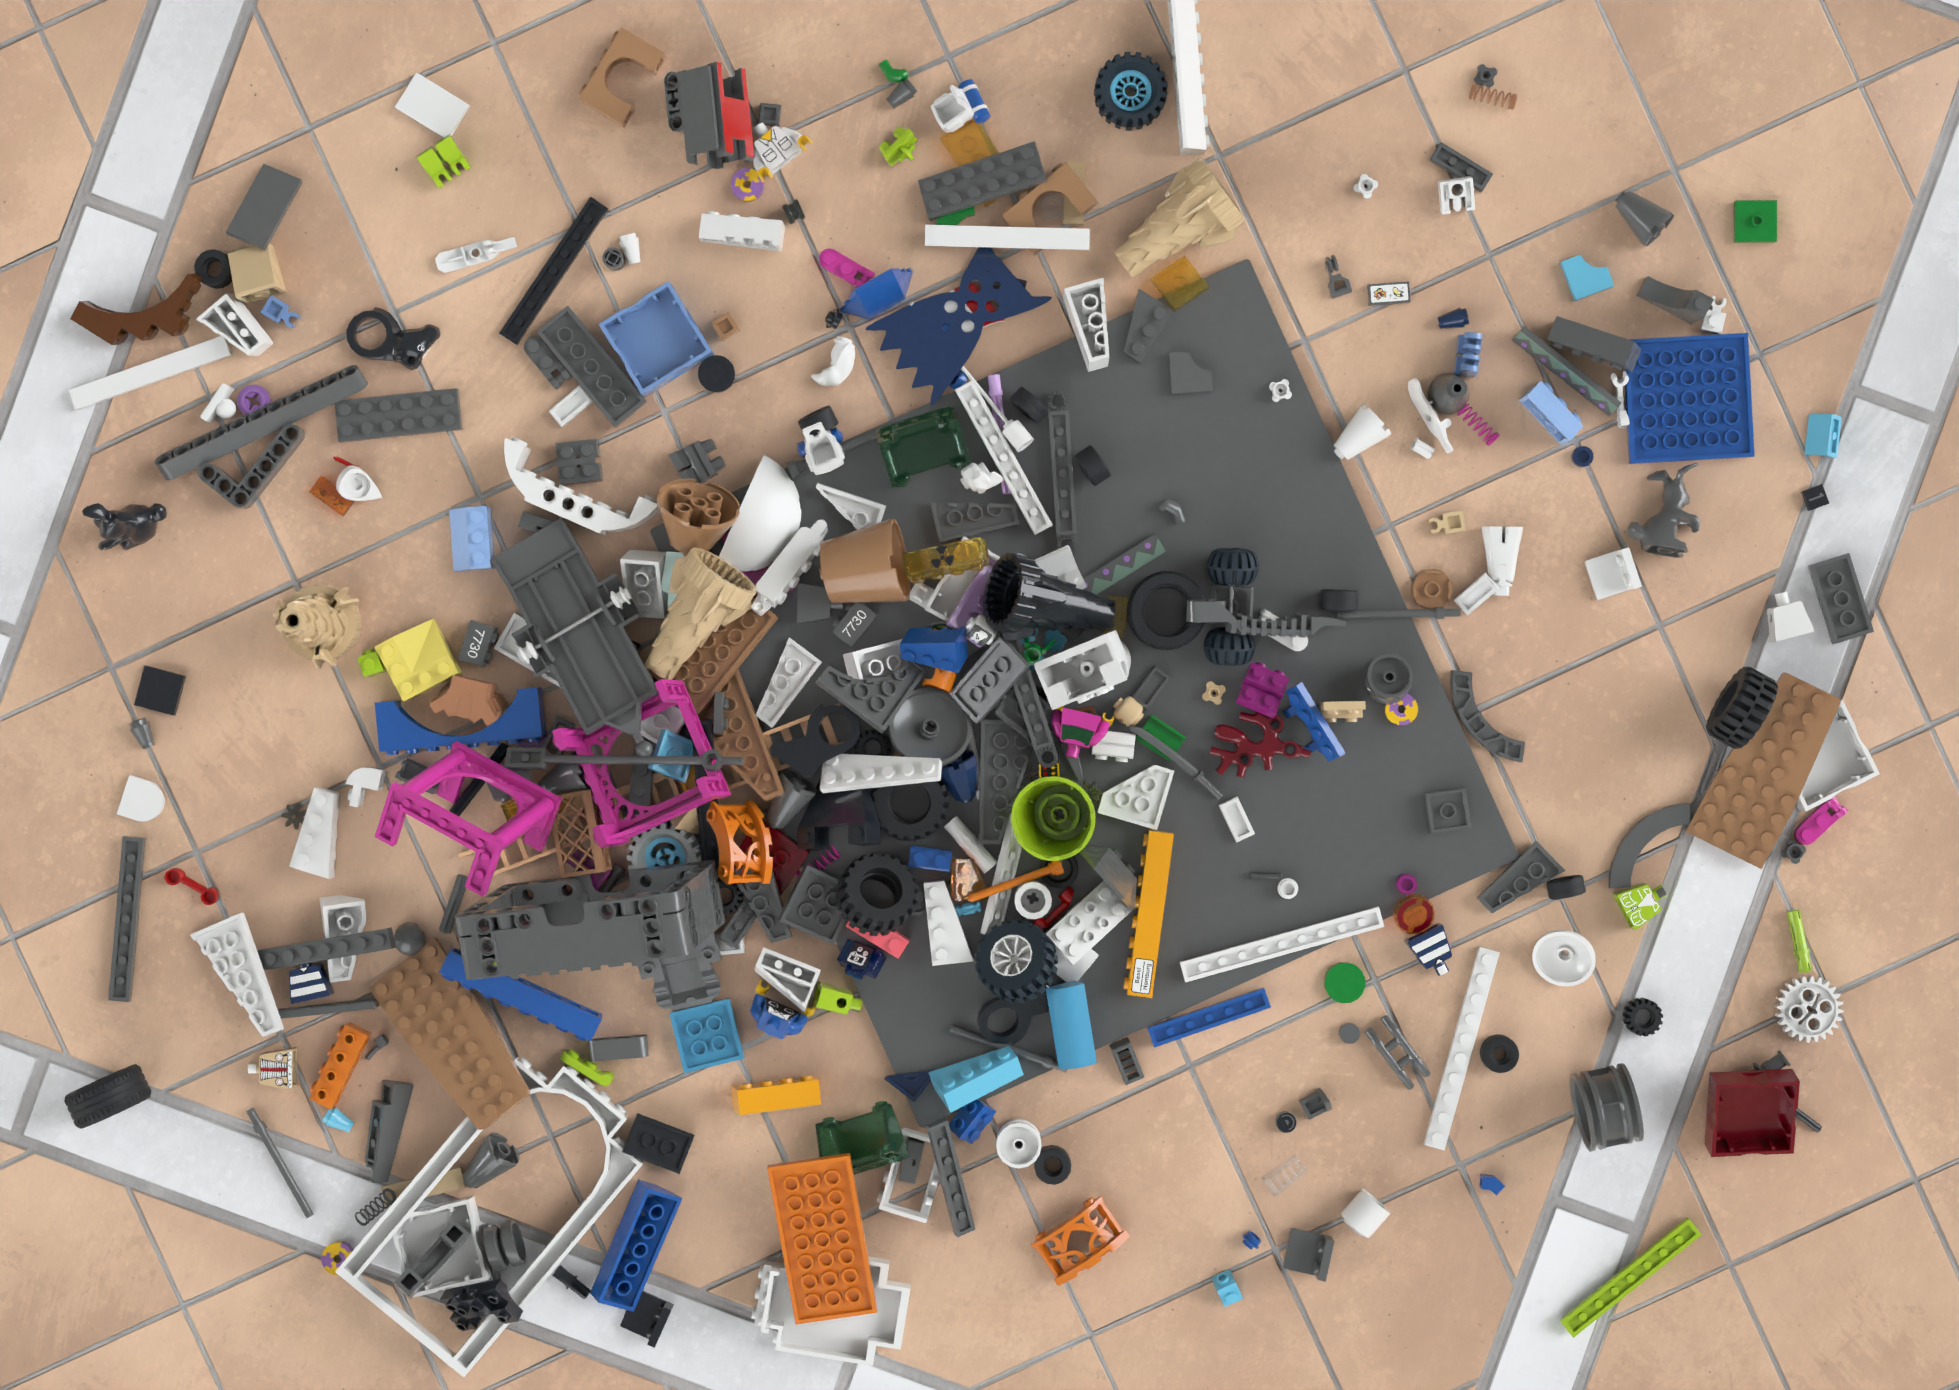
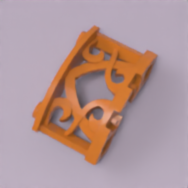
M746 800L745 804L724 805L710 802L706 820L713 828L718 842V877L727 885L749 882L770 884L773 867V857H769V845H772L769 827L765 828L762 811L753 800ZM738 827L747 836L752 837L753 844L747 848L745 854L733 840ZM743 865L741 874L733 875L734 871ZM748 869L753 871L752 874H746Z
M1101 1196L1096 1199L1091 1197L1083 1203V1208L1055 1228L1047 1232L1043 1230L1035 1236L1036 1240L1031 1244L1033 1248L1036 1247L1055 1275L1054 1281L1058 1286L1077 1277L1078 1273L1085 1268L1088 1270L1102 1260L1100 1257L1105 1256L1108 1252H1113L1130 1237L1127 1231H1123L1103 1203L1104 1199ZM1095 1208L1104 1219L1099 1226L1096 1225L1098 1221L1097 1215L1094 1219L1089 1218L1090 1212ZM1082 1217L1084 1218L1085 1223L1077 1222ZM1106 1223L1113 1234L1103 1228ZM1072 1231L1093 1232L1089 1239V1255L1086 1256L1082 1251L1075 1249L1067 1250L1068 1239ZM1063 1232L1061 1239L1058 1236H1056ZM1097 1235H1100L1097 1240H1100L1102 1244L1096 1247L1093 1245V1241ZM1047 1241H1054L1055 1246H1050V1248L1055 1251L1060 1250V1253L1052 1254L1045 1243ZM1077 1255L1079 1257V1260L1077 1262H1073L1071 1260L1072 1256L1068 1258L1067 1256ZM1060 1258L1062 1267L1056 1259Z

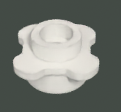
M1362 174L1360 181L1354 185L1353 189L1355 192L1361 193L1365 199H1368L1372 196V191L1378 187V182L1368 177L1367 174Z
M1283 379L1281 382L1270 383L1269 389L1272 390V400L1274 402L1284 398H1291L1292 393L1289 391L1288 380Z

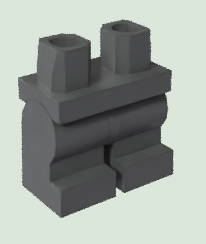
M712 439L702 442L698 440L679 451L669 454L676 470L681 472L679 473L680 478L696 479V483H705L712 477L719 475L718 471L726 466L721 456L713 460L710 459L708 453L717 449Z

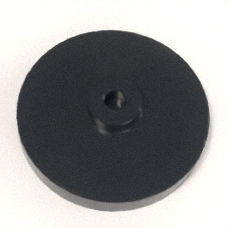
M713 355L704 359L700 364L698 378L705 389L710 392L720 393L732 386L735 380V369L727 358Z

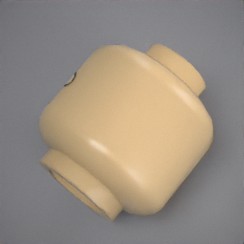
M1127 696L1125 699L1120 697L1113 705L1115 708L1113 716L1126 727L1130 725L1134 727L1144 716L1142 705L1131 696Z

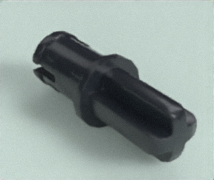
M561 1265L553 1273L552 1276L562 1282L567 1290L570 1288L581 1298L586 1299L590 1294L591 1290L577 1279L578 1276L572 1275Z

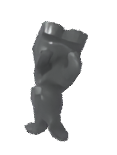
M1697 463L1679 469L1674 480L1668 475L1666 470L1656 471L1647 477V480L1663 482L1664 490L1662 497L1664 505L1661 511L1647 520L1644 526H1641L1638 522H1631L1628 526L1629 537L1639 539L1643 551L1673 558H1681L1684 556L1683 553L1688 552L1686 543L1677 539L1679 525L1691 527L1693 533L1699 531L1700 521L1698 517L1682 510L1684 506L1689 504L1690 500L1683 476L1687 471L1698 466Z

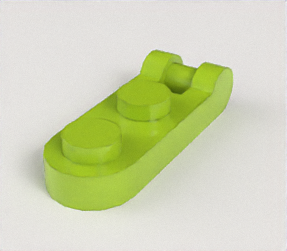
M569 1049V1051L564 1050L561 1054L560 1059L564 1063L602 1086H608L614 1080V1074L611 1071H601L597 1068L598 1065L588 1059L587 1061L579 1057L580 1054L573 1049Z

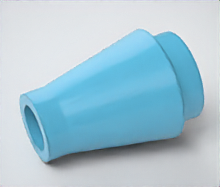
M336 1107L332 1110L328 1109L322 1119L326 1126L348 1133L354 1124V1121L350 1120Z

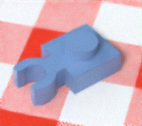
M270 295L260 312L278 324L284 320L285 324L291 328H295V325L291 324L290 318L293 316L298 319L301 318L295 312H287L290 306Z

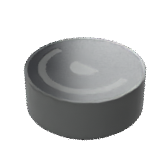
M1283 1111L1277 1115L1275 1123L1281 1132L1289 1133L1295 1129L1297 1121L1292 1113Z

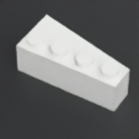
M707 211V214L702 213L699 231L701 242L782 252L785 226L782 220L761 219L752 216L740 217V215L728 214L726 216L714 211Z

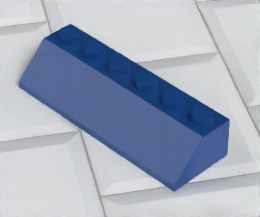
M638 1180L590 1291L598 1303L634 1312L682 1201L680 1196L656 1184Z

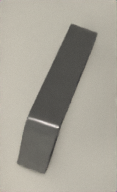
M285 425L240 483L218 466L208 463L202 464L199 467L198 476L234 506L244 509L250 508L305 438V432L297 425ZM292 429L297 431V436L294 439H291L289 436ZM283 445L284 453L279 456L277 448ZM270 461L272 467L268 472H266L264 470V465L266 462ZM212 468L214 475L208 479L206 475L207 470ZM257 477L259 480V484L257 487L253 488L251 485L252 479ZM225 481L230 483V488L227 491L223 490V483ZM244 493L246 501L240 504L239 496Z

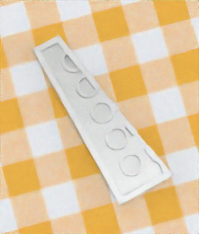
M840 754L823 763L820 790L822 793L941 781L942 761L940 758Z

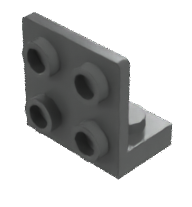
M1291 1228L1283 1268L1315 1275L1317 1280L1326 1282L1334 1246L1333 1238L1328 1235Z

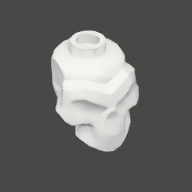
M983 462L978 465L970 463L961 470L963 478L960 481L966 490L971 488L972 491L979 494L984 493L987 489L1003 481L1002 476L998 473H990Z

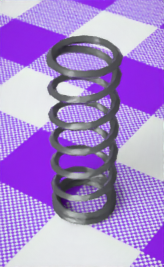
M389 1188L383 1190L379 1197H375L374 1201L369 1202L370 1205H365V1209H360V1212L355 1213L356 1221L362 1226L369 1224L384 1209H387L389 1205L396 1201V1194ZM386 1191L392 1195L393 1200L386 1196ZM381 1195H383L384 1199H385L388 1203H386V1202L381 1198ZM376 1199L381 1201L383 1207L376 1202ZM372 1202L377 1206L378 1211L372 1207ZM367 1206L370 1207V1209L373 1212V1215L367 1211ZM362 1210L367 1213L369 1219L361 1212ZM357 1214H361L366 1223L361 1222L357 1218Z

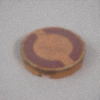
M1410 894L1403 900L1398 901L1393 913L1396 925L1407 934L1424 932L1431 926L1435 916L1433 904L1420 894Z

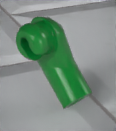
M884 60L879 64L885 77L890 82L900 83L901 80L904 81L908 78L907 70L893 69L888 60Z

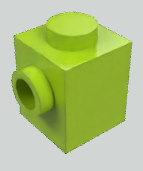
M374 649L363 651V656L357 657L363 677H372L387 671L377 651H374Z

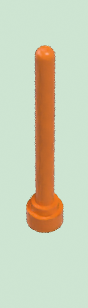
M1051 861L1046 867L972 893L968 896V900L974 902L1048 874H1056L1058 876L1064 873L1061 861Z

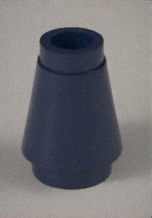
M1457 308L1438 317L1440 329L1464 328V325H1468L1469 319L1466 308Z

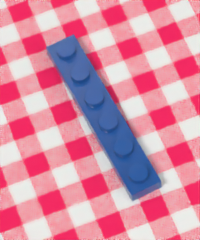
M1263 987L1149 1026L1147 1029L1155 1048L1271 1008Z

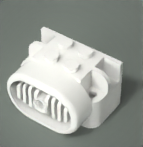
M1114 630L1036 662L1033 665L1052 710L1076 700L1080 704L1096 697V695L1105 694L1113 690L1114 685L1126 681L1129 676L1131 656L1127 646L1120 640L1117 631Z

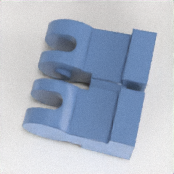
M1465 332L1464 335H1458L1456 354L1463 355L1456 356L1454 374L1466 377H1475L1477 375L1480 356L1477 355L1481 351L1483 334Z

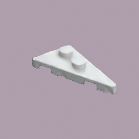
M817 483L816 488L857 530L882 521L886 505Z

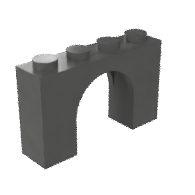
M454 1219L439 1234V1238L411 1268L408 1267L394 1282L395 1286L411 1300L469 1238V1232Z

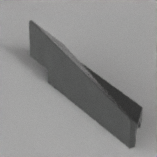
M382 1080L381 1100H373L365 1155L366 1166L372 1168L373 1171L372 1183H383L389 1180L414 1087L411 1083Z

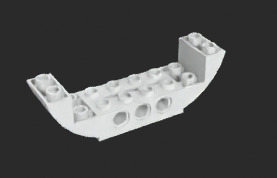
M512 437L511 440L507 438L504 440L506 466L514 484L525 496L524 501L605 536L607 532H623L642 526L660 512L657 499L645 495L644 498L638 497L631 515L618 509L614 513L611 511V506L597 501V504L592 503V498L581 493L575 496L573 495L574 490L563 485H559L557 488L554 486L556 482L540 476V479H536L537 474L524 469L531 449L526 447L528 443ZM554 492L555 498L549 501V495ZM573 500L574 506L569 510L568 503ZM592 508L593 515L587 518V511Z

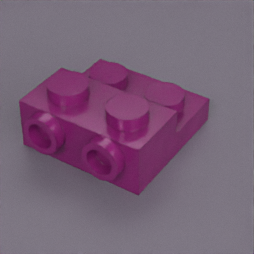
M1251 662L1235 703L1274 719L1289 678L1285 676L1283 671H1272L1267 669L1266 665L1261 662Z

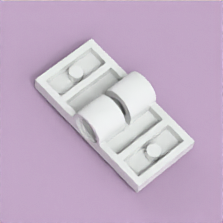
M1103 880L1087 896L1075 904L1045 934L1072 966L1132 910Z

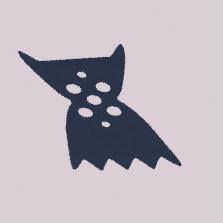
M978 247L961 279L957 292L942 293L913 303L912 306L909 305L866 327V330H886L880 351L901 349L896 369L917 367L912 388L933 385L930 401L932 406L942 396L969 359L980 338L983 324L986 321H998L1024 313L1047 303L1052 297L1031 296L992 251V248ZM973 280L979 281L982 286L981 290L977 293L969 290V283ZM999 282L1001 284V287L999 289H994L993 283ZM952 300L957 303V310L955 312L948 313L945 310L944 306L947 301ZM969 300H974L978 304V309L973 313L965 309V304ZM995 300L998 303L999 307L996 312L991 313L987 311L986 303L988 301ZM965 320H971L974 323L973 331L969 333L964 332L961 327L962 323ZM944 324H949V331H944L942 329V326Z

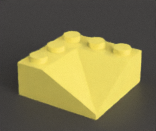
M434 618L375 646L403 702L411 701L452 679V675L457 676L463 673Z

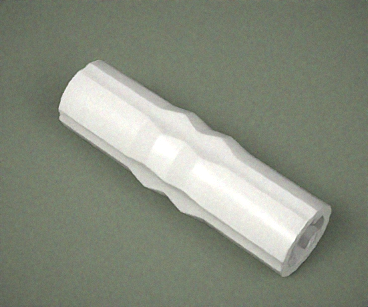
M955 816L944 826L983 873L989 871L997 863L982 844H978V839L958 816Z

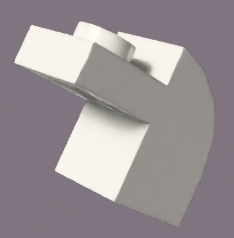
M362 767L353 771L345 783L353 785V789L350 788L348 793L349 806L362 807L366 788L377 791L382 790L386 770L376 767Z

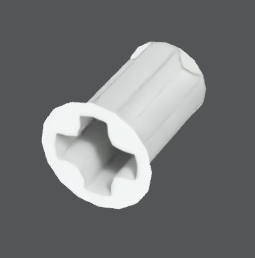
M1418 437L1410 447V451L1413 450L1427 459H1430L1435 451L1433 447L1420 441Z

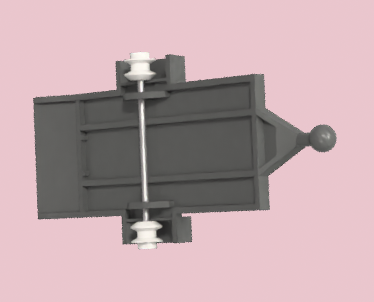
M563 517L491 559L527 623L526 626L511 634L520 645L518 646L519 651L516 653L522 663L526 661L527 664H531L535 671L534 678L539 677L550 669L552 670L585 734L589 735L608 725L631 735L637 744L636 753L638 756L648 757L651 755L653 748L649 742L644 741L640 734L642 703L659 694L652 679V675L646 669L636 650V646L624 628L625 625L640 616V612L632 600L630 592L615 573L599 582L583 550Z

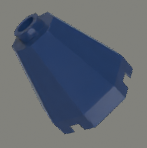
M965 750L956 761L943 766L941 770V781L955 800L961 801V803L972 801L976 795L977 761L973 750Z

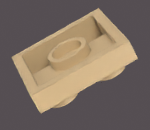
M1365 701L1318 702V709L1326 722H1337V718H1345V722H1357V718H1363V710L1366 709Z

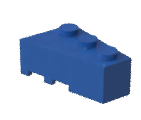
M932 627L909 628L900 642L901 659L959 673L968 658L965 627H959V629L950 630L949 627H943L941 630H933Z

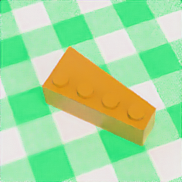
M813 1075L800 1076L801 1079L787 1077L781 1078L780 1081L764 1080L760 1081V1083L731 1085L733 1110L739 1115L821 1105L819 1080L813 1077Z

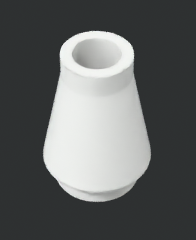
M635 233L620 236L619 244L629 265L641 262L639 237L636 238Z

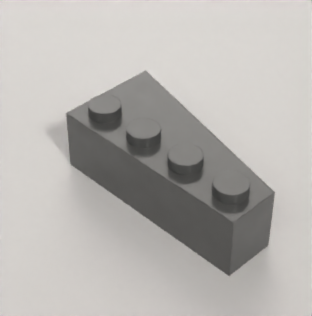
M1556 316L1548 336V340L1552 343L1553 348L1562 351L1565 348L1571 350V353L1576 356L1583 357L1584 355L1590 357V360L1601 364L1604 362L1615 369H1623L1631 373L1641 352V348L1634 341Z

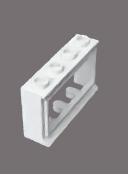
M903 1127L901 1132L897 1131L894 1140V1143L897 1144L896 1151H891L888 1163H891L890 1171H885L882 1182L886 1183L884 1191L880 1190L877 1202L880 1203V1210L926 1223L939 1182L936 1162L933 1165L920 1212L889 1203L908 1136L930 1142L928 1134Z

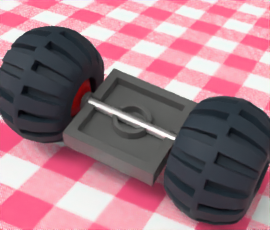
M1218 548L1212 551L1207 562L1208 575L1214 583H1217L1212 584L1211 599L1226 600V609L1235 618L1236 613L1253 618L1254 587L1237 586L1251 584L1257 576L1259 563L1256 554L1252 550ZM1210 622L1211 626L1222 627L1211 629L1205 638L1204 651L1207 659L1211 663L1218 665L1237 666L1249 663L1255 652L1253 635L1229 633L1226 631V622Z

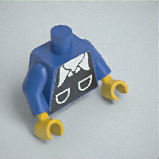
M760 980L755 988L757 994L754 996L750 1009L751 1015L756 1020V1028L779 1039H784L788 1035L799 1034L807 1023L808 1016L814 1015L816 1006L814 1005L813 1008L806 1007L805 1012L800 1014V1012L764 997L763 995L769 990L770 984L768 983L766 988L761 986L762 980Z

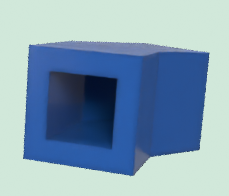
M1480 1174L1479 1187L1481 1189L1491 1190L1497 1196L1505 1187L1494 1175Z

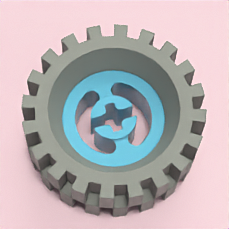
M666 821L636 835L632 839L634 841L628 848V850H631V853L627 855V861H631L628 868L631 870L671 865L677 860L678 856L680 857L679 864L702 861L701 848L699 846L700 837L696 839L693 835L694 833L683 829H675L671 821ZM668 842L674 845L663 847L657 852L656 856L654 855V850L658 843ZM666 853L670 854L671 857L668 859L664 858L663 855ZM645 875V881L651 884V878Z

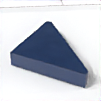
M934 1070L886 1075L884 1079L915 1102L931 1082L928 1072Z

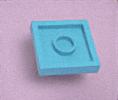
M662 729L652 756H693V744L689 739ZM649 764L648 769L682 783L686 782L691 765Z

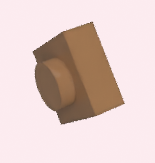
M729 312L711 323L722 341L740 331Z

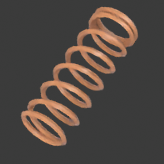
M1476 84L1472 85L1469 99H1472L1474 93L1473 100H1475L1481 88L1480 102L1483 101L1487 90V104L1490 103L1494 92H1496L1494 105L1497 104L1501 93H1503L1501 107L1504 106L1508 95H1510L1508 109H1514L1517 94L1511 95L1509 92L1505 96L1502 90L1498 95L1497 89H1494L1491 93L1489 87L1484 91L1482 85L1476 92Z

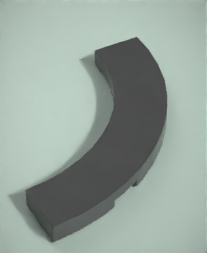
M1451 670L1450 687L1453 704L1467 732L1490 752L1508 760L1523 762L1525 742L1511 739L1496 731L1478 710L1472 689V673Z
M1690 803L1671 805L1657 810L1641 819L1629 830L1619 844L1611 863L1608 888L1631 887L1634 864L1642 849L1661 832L1675 826L1690 824Z

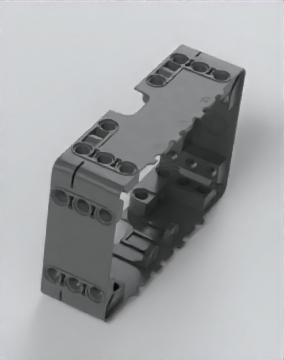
M715 860L629 870V886L624 890L610 892L597 891L593 886L590 874L503 885L455 916L466 979L475 980L502 976L519 979L520 974L535 976L541 975L542 972H549L550 975H559L560 970L571 972L581 971L583 967H590L591 971L601 970L602 965L617 967L624 966V963L630 962L632 966H637L640 961L686 956L725 923ZM645 875L651 878V884L645 881ZM566 885L572 887V893L567 890ZM528 889L533 892V897L528 895ZM654 942L659 943L662 950L656 949Z

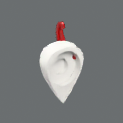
M334 456L333 459L347 466L340 473L336 482V489L342 497L353 501L382 498L378 488L366 472L359 466Z

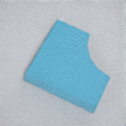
M1581 255L1560 262L1574 301L1614 286L1608 267L1598 268L1591 266L1584 261Z

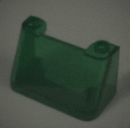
M943 407L880 427L875 431L892 488L906 486L911 480L910 476L946 464H950L951 467L956 469H962L971 463L954 407Z
M887 1101L876 1102L875 1106L871 1108L872 1112L844 1121L828 1117L824 1118L823 1122L815 1124L819 1157L850 1153L854 1175L908 1159L909 1151L893 1107Z

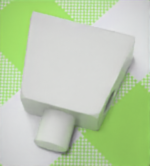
M1787 591L1774 594L1777 606L1767 609L1770 642H1777L1814 632V628L1801 601L1790 603Z

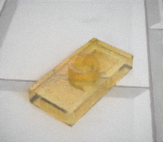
M1108 595V599L1116 602L1113 620L1115 626L1111 630H1104L1103 635L1116 630L1119 638L1124 639L1129 598Z

